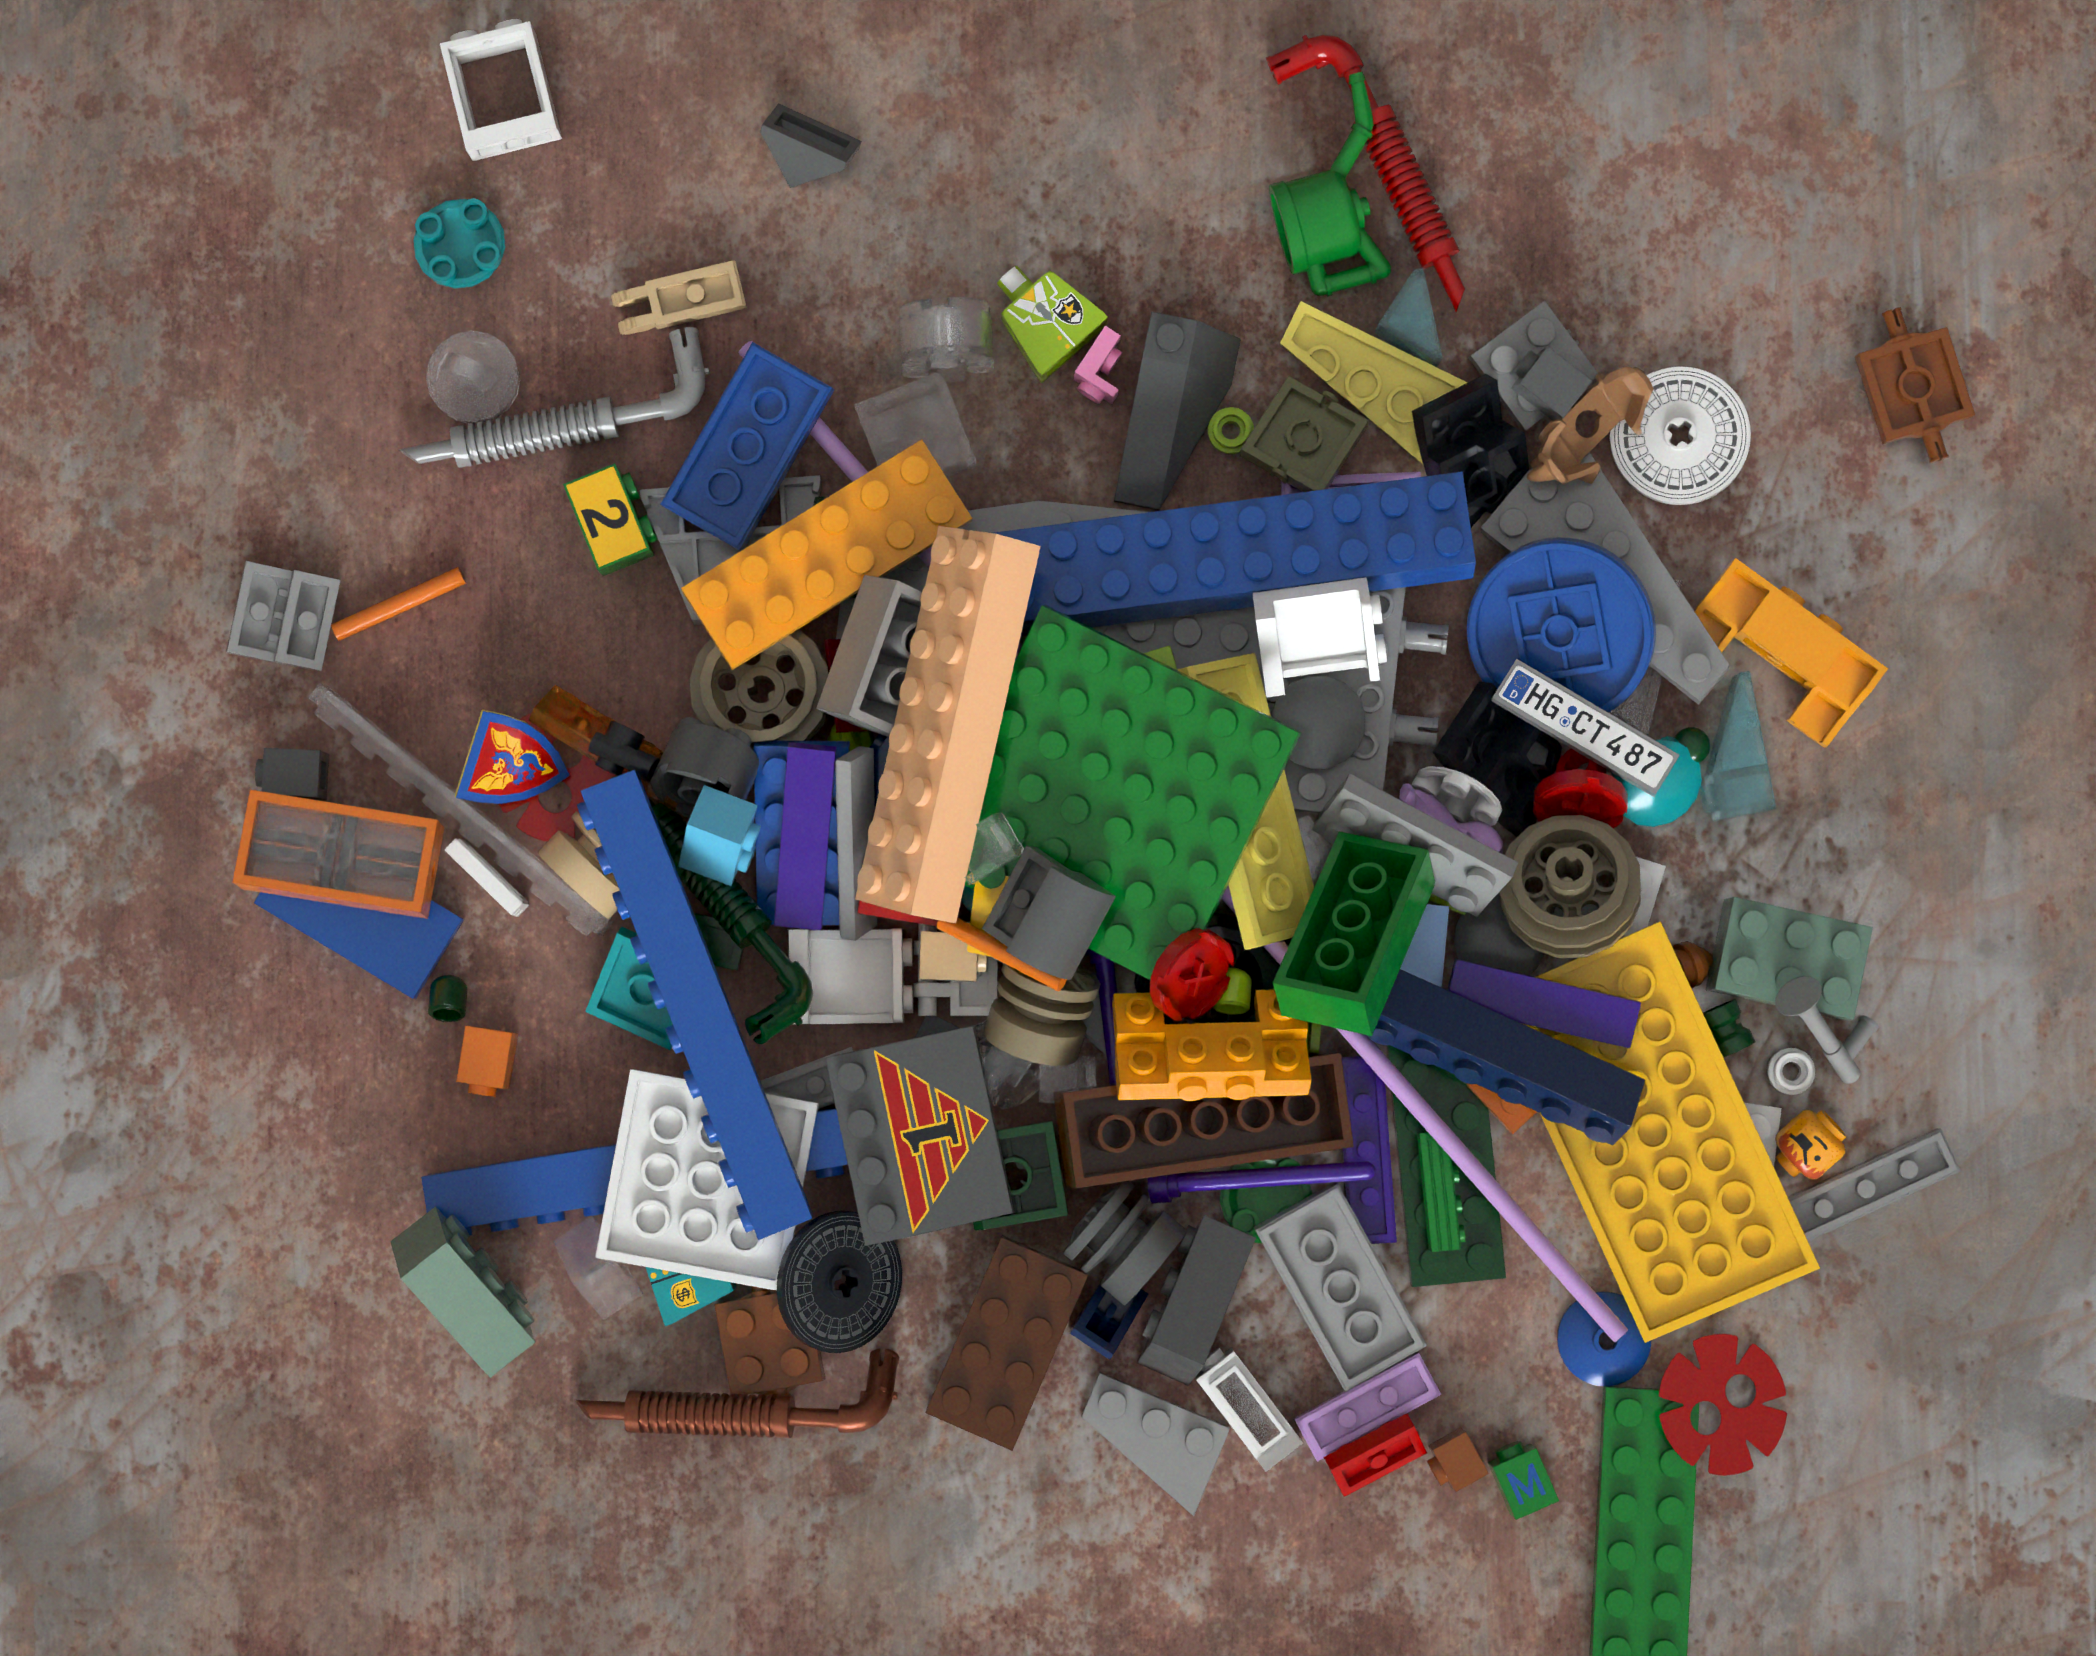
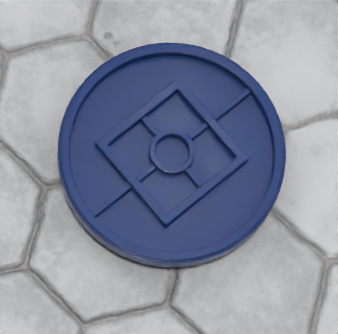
M1546 538L1530 542L1511 551L1485 575L1476 589L1469 608L1467 641L1472 662L1482 682L1494 683L1498 689L1515 660L1518 659L1609 713L1621 705L1633 693L1645 676L1654 653L1656 622L1652 603L1644 585L1635 572L1622 559L1609 550L1588 541L1574 538Z

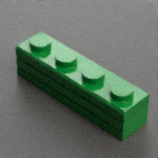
M1428 1132L1417 1133L1429 1251L1461 1249V1242H1465V1229L1463 1224L1459 1225L1457 1213H1462L1461 1196L1455 1195L1454 1183H1459L1458 1166H1452L1450 1156Z

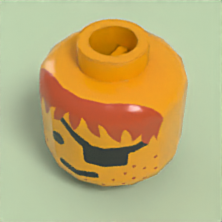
M1822 1109L1817 1114L1811 1110H1803L1776 1134L1775 1141L1781 1152L1775 1158L1794 1178L1799 1173H1802L1810 1179H1817L1844 1156L1846 1149L1842 1141L1847 1136L1840 1126Z

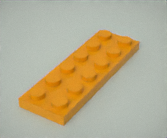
M921 439L683 586L681 591L730 668L734 670L859 591L864 575L882 578L930 548L936 539L938 526L960 529L972 522L973 518Z

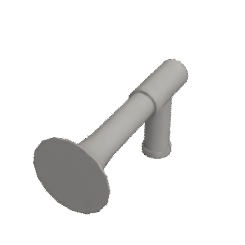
M1803 976L1786 983L1779 990L1775 998V1006L1778 1012L1785 1016L1799 1015L1822 1047L1824 1055L1842 1082L1850 1084L1857 1081L1861 1071L1854 1062V1059L1871 1035L1878 1030V1024L1873 1019L1862 1015L1858 1019V1024L1842 1044L1816 1006L1822 993L1819 981L1813 977Z

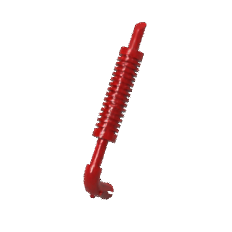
M1307 35L1302 36V42L1273 56L1266 57L1269 69L1274 73L1273 77L1278 85L1282 81L1314 66L1318 70L1331 64L1339 78H1345L1351 93L1349 75L1362 72L1361 68L1364 66L1360 56L1351 44L1339 37L1320 35L1309 39ZM1365 80L1374 123L1371 132L1373 136L1367 140L1365 149L1367 153H1371L1369 156L1372 162L1376 161L1373 164L1376 170L1380 169L1377 175L1379 178H1383L1381 180L1382 185L1387 186L1385 188L1386 194H1391L1389 196L1390 202H1396L1393 208L1395 211H1399L1396 214L1398 219H1403L1400 222L1402 227H1408L1404 231L1407 236L1412 235L1408 240L1410 244H1415L1412 247L1413 251L1419 252L1416 257L1422 269L1434 266L1457 313L1465 287L1451 257L1460 251L1453 237L1449 238L1452 233L1450 229H1445L1448 226L1447 222L1441 221L1444 218L1441 212L1437 213L1440 207L1438 204H1434L1436 202L1435 197L1429 196L1432 193L1429 187L1425 188L1428 182L1426 179H1422L1424 177L1423 172L1418 171L1420 169L1419 163H1414L1416 157L1414 154H1411V147L1406 146L1409 143L1407 138H1402L1405 134L1402 129H1399L1401 127L1400 123L1395 121L1397 117L1391 105L1379 107Z

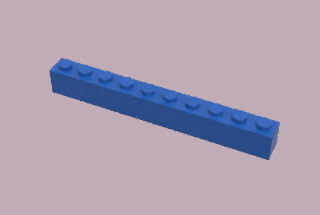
M632 770L581 790L584 802L577 804L578 811L586 830L589 831L595 828L602 846L594 849L604 875L613 873L620 891L612 893L614 902L622 920L631 918L637 935L630 938L633 950L640 965L646 962L649 963L655 980L648 982V987L657 1009L667 1008L672 1021V1025L665 1027L669 1041L675 1054L684 1051L690 1067L689 1070L683 1072L686 1084L693 1099L699 1096L703 1099L708 1114L701 1116V1121L710 1143L720 1142L726 1159L718 1161L728 1188L737 1185L743 1204L736 1206L746 1233L754 1230L758 1240L812 1219L811 1207L638 771Z
M836 1108L817 1111L806 1170H815L817 1179L844 1174L843 1165H848ZM616 1144L422 1176L426 1211L428 1213L436 1206L446 1218L454 1215L465 1227L469 1236L473 1235L471 1226L490 1223L491 1232L518 1228L519 1218L536 1216L537 1224H545L566 1220L564 1211L583 1208L584 1217L603 1214Z

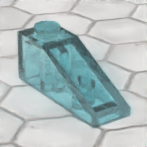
M1750 671L1740 672L1731 679L1704 775L1706 785L1700 786L1703 810L1705 813L1711 812L1713 822L1765 813L1776 809Z

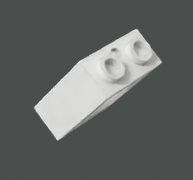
M520 19L506 20L495 25V30L477 34V31L474 30L462 31L453 34L450 37V41L440 43L465 148L473 161L562 139L537 35L530 21L522 23ZM526 48L542 112L477 128L461 64Z

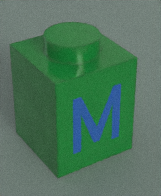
M1521 1441L1510 1443L1496 1450L1497 1458L1487 1462L1507 1509L1515 1520L1559 1501L1537 1448L1532 1444L1523 1446Z

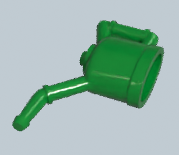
M1363 71L1349 75L1355 124H1352V131L1330 170L1269 185L1273 217L1289 270L1293 275L1307 272L1312 293L1317 296L1326 295L1329 297L1334 292L1366 283L1375 284L1377 280L1384 279L1391 273L1389 261L1364 229V216L1371 214L1368 200L1366 197L1359 198L1356 189H1349L1346 182V177L1364 145L1373 136L1371 133L1374 126L1373 115ZM1358 252L1366 261L1365 265L1327 275L1324 264L1352 257Z

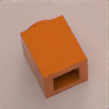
M465 1026L456 1082L469 1084L468 1093L496 1097L497 1088L510 1089L519 1033Z

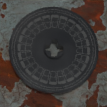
M845 1210L828 1212L807 1223L798 1231L786 1248L777 1276L779 1310L791 1333L803 1344L828 1353L849 1352L862 1347L874 1339L889 1322L900 1297L902 1263L897 1245L892 1240L865 1246L858 1212ZM842 1274L845 1275V1283H841L838 1289H835V1281L841 1279Z

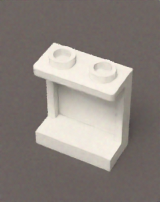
M1367 577L1253 593L1266 697L1285 695L1283 678L1365 667L1369 670L1370 682L1380 680L1378 663L1387 662L1384 635H1375L1374 624L1383 623L1379 595L1370 596Z
M902 928L870 930L856 941L842 939L840 930H789V959L792 962L798 961L805 969L812 982L813 989L810 1008L801 1017L803 1020L802 1024L904 1023V1013H913V985H904V966H913L912 938H904Z

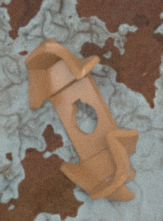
M1628 366L1605 375L1599 372L1595 376L1597 381L1577 400L1563 419L1550 421L1538 437L1542 444L1538 457L1530 461V466L1533 470L1527 474V479L1533 482L1556 480L1561 484L1579 479L1592 484L1600 472L1599 462L1581 464V460L1624 419L1636 435L1639 436L1642 433L1640 425L1645 407L1654 390L1645 372L1638 367L1632 368ZM1584 410L1595 411L1598 415L1595 419V429L1588 437L1579 435L1575 426L1576 418Z

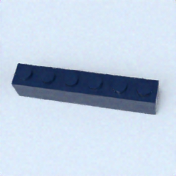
M1401 969L1373 1035H1367L1378 1044L1393 1046L1410 1054L1420 1063L1442 1068L1453 1073L1462 1082L1482 1086L1497 1093L1501 1099L1509 1103L1522 1104L1541 1113L1545 1119L1551 1122L1564 1123L1584 1132L1593 1141L1614 1145L1631 1128L1645 1079Z

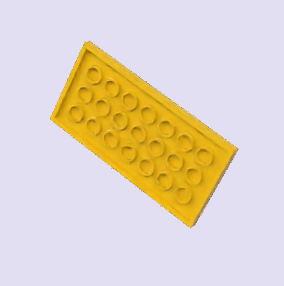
M1661 921L1619 939L1610 948L1588 957L1573 959L1535 976L1641 1002L1630 1048L1531 1025L1526 1026L1645 1079L1632 1126L1614 1145L1593 1141L1584 1132L1564 1123L1551 1122L1541 1115L1644 1342H1649L1820 1269L1818 1261Z

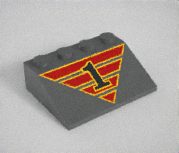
M975 1025L825 1058L865 1246L1014 1213Z

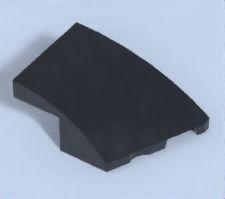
M1484 374L1412 410L1415 434L1426 475L1463 472L1470 526L1472 528L1485 512L1492 514L1504 501L1507 493L1514 489L1529 471L1525 432L1502 420L1497 379L1488 374Z
M1479 681L1434 749L1433 754L1443 767L1465 773L1490 789L1500 801L1502 808L1497 822L1518 837L1528 826L1535 824L1537 821L1533 813L1535 788L1544 778L1555 773L1561 756L1562 746L1555 738L1492 702V697L1497 691L1494 683Z

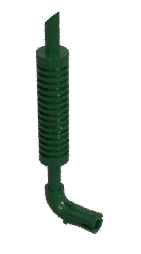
M648 797L680 879L695 894V897L701 901V904L705 908L707 907L706 910L713 914L712 917L719 921L718 924L725 928V932L730 935L731 939L740 949L752 944L778 974L776 980L783 987L784 991L775 996V1002L745 1019V1028L749 1036L760 1030L761 1033L754 1037L753 1041L758 1044H764L790 1025L795 1023L799 1026L802 1024L803 1020L801 1017L809 1010L813 998L812 982L805 969L798 961L792 962L766 933L771 926V919L762 909L760 910L758 904L754 903V900L748 896V893L742 889V886L736 882V879H734L732 886L678 866L687 823L683 821V818L677 814L678 812L675 811L668 801L655 805Z

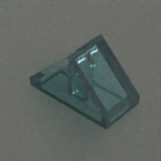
M1423 268L1414 269L1378 323L1374 333L1398 349L1438 367L1443 357Z

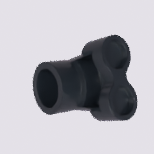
M612 720L604 735L599 732L595 733L588 748L589 752L598 756L595 765L616 776L622 775L624 769L629 772L636 770L639 773L640 779L650 784L660 761L659 757L640 750L645 739L644 735Z

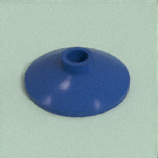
M1596 1292L1627 1327L1628 1331L1611 1348L1603 1349L1599 1345V1337L1604 1330L1576 1300L1569 1306L1560 1320L1557 1332L1558 1350L1566 1367L1579 1379L1597 1386L1618 1385L1631 1379L1642 1369L1651 1350V1341L1644 1342L1624 1296L1613 1292Z

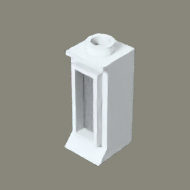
M1217 1348L1208 1355L1205 1365L1195 1377L1196 1381L1265 1472H1267L1303 1444L1302 1440L1232 1348L1225 1353L1220 1348Z

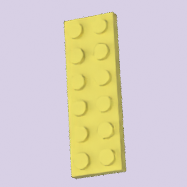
M1255 653L1178 669V671L1271 717ZM1283 770L1228 884L1245 950L1292 938L1314 889L1285 770Z

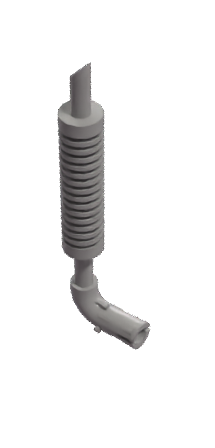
M694 327L684 328L687 347L684 346L680 329L669 333L677 374H673L675 389L660 393V398L614 407L611 397L608 396L596 399V404L593 403V400H587L586 406L582 401L578 402V407H575L574 403L569 404V409L562 405L559 408L560 411H557L556 407L550 408V413H548L547 409H541L540 415L536 410L532 411V416L528 412L523 413V418L520 417V414L514 415V420L511 419V416H506L504 422L502 418H496V423H493L492 419L487 420L486 425H484L483 421L477 422V427H475L474 423L468 424V429H466L465 425L450 427L449 440L398 450L418 464L454 457L458 468L473 466L474 460L478 465L482 464V459L486 463L491 462V457L495 461H499L501 455L504 459H509L510 453H512L513 457H519L520 451L524 456L528 455V450H530L531 454L537 453V448L540 449V452H545L546 446L549 447V450H555L556 444L560 449L564 448V443H567L568 447L573 446V441L580 445L583 442L582 439H585L586 443H591L592 437H594L595 441H601L602 435L605 440L619 437L618 425L658 417H664L665 421L676 419L688 414L699 404L705 390V375L710 374L709 368H704L698 337L699 330Z

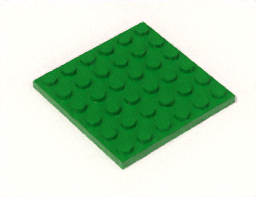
M1042 605L1014 663L965 886L974 890L977 872L978 880L984 887L990 889L999 887L1004 882L1005 876L1011 875L1026 845L1037 847L1069 870L1084 874L1116 896L1088 949L1150 980L1158 958L1172 941L1190 930L1196 928L1207 929L1302 732L1047 605Z

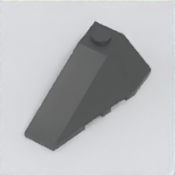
M1151 312L1114 502L1160 510L1201 436H1203L1212 416L1232 385L1240 338L1197 320Z

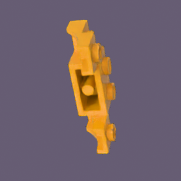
M1735 558L1728 564L1704 599L1698 603L1694 612L1721 653L1734 637L1807 690V693L1786 721L1823 748L1828 747L1850 716L1873 691L1888 668L1841 635L1843 628L1835 620L1824 614H1820L1817 617L1804 608L1805 600L1799 594L1785 586H1782L1779 590Z
M1256 990L1254 997L1256 1022L1165 1024L1164 1014L1154 1006L1150 993L1113 994L1112 1008L1118 1100L1182 1099L1185 1101H1197L1202 1098L1222 1097L1243 1100L1259 1096L1308 1095L1312 1080L1306 1042L1308 1022L1282 1016L1275 990Z

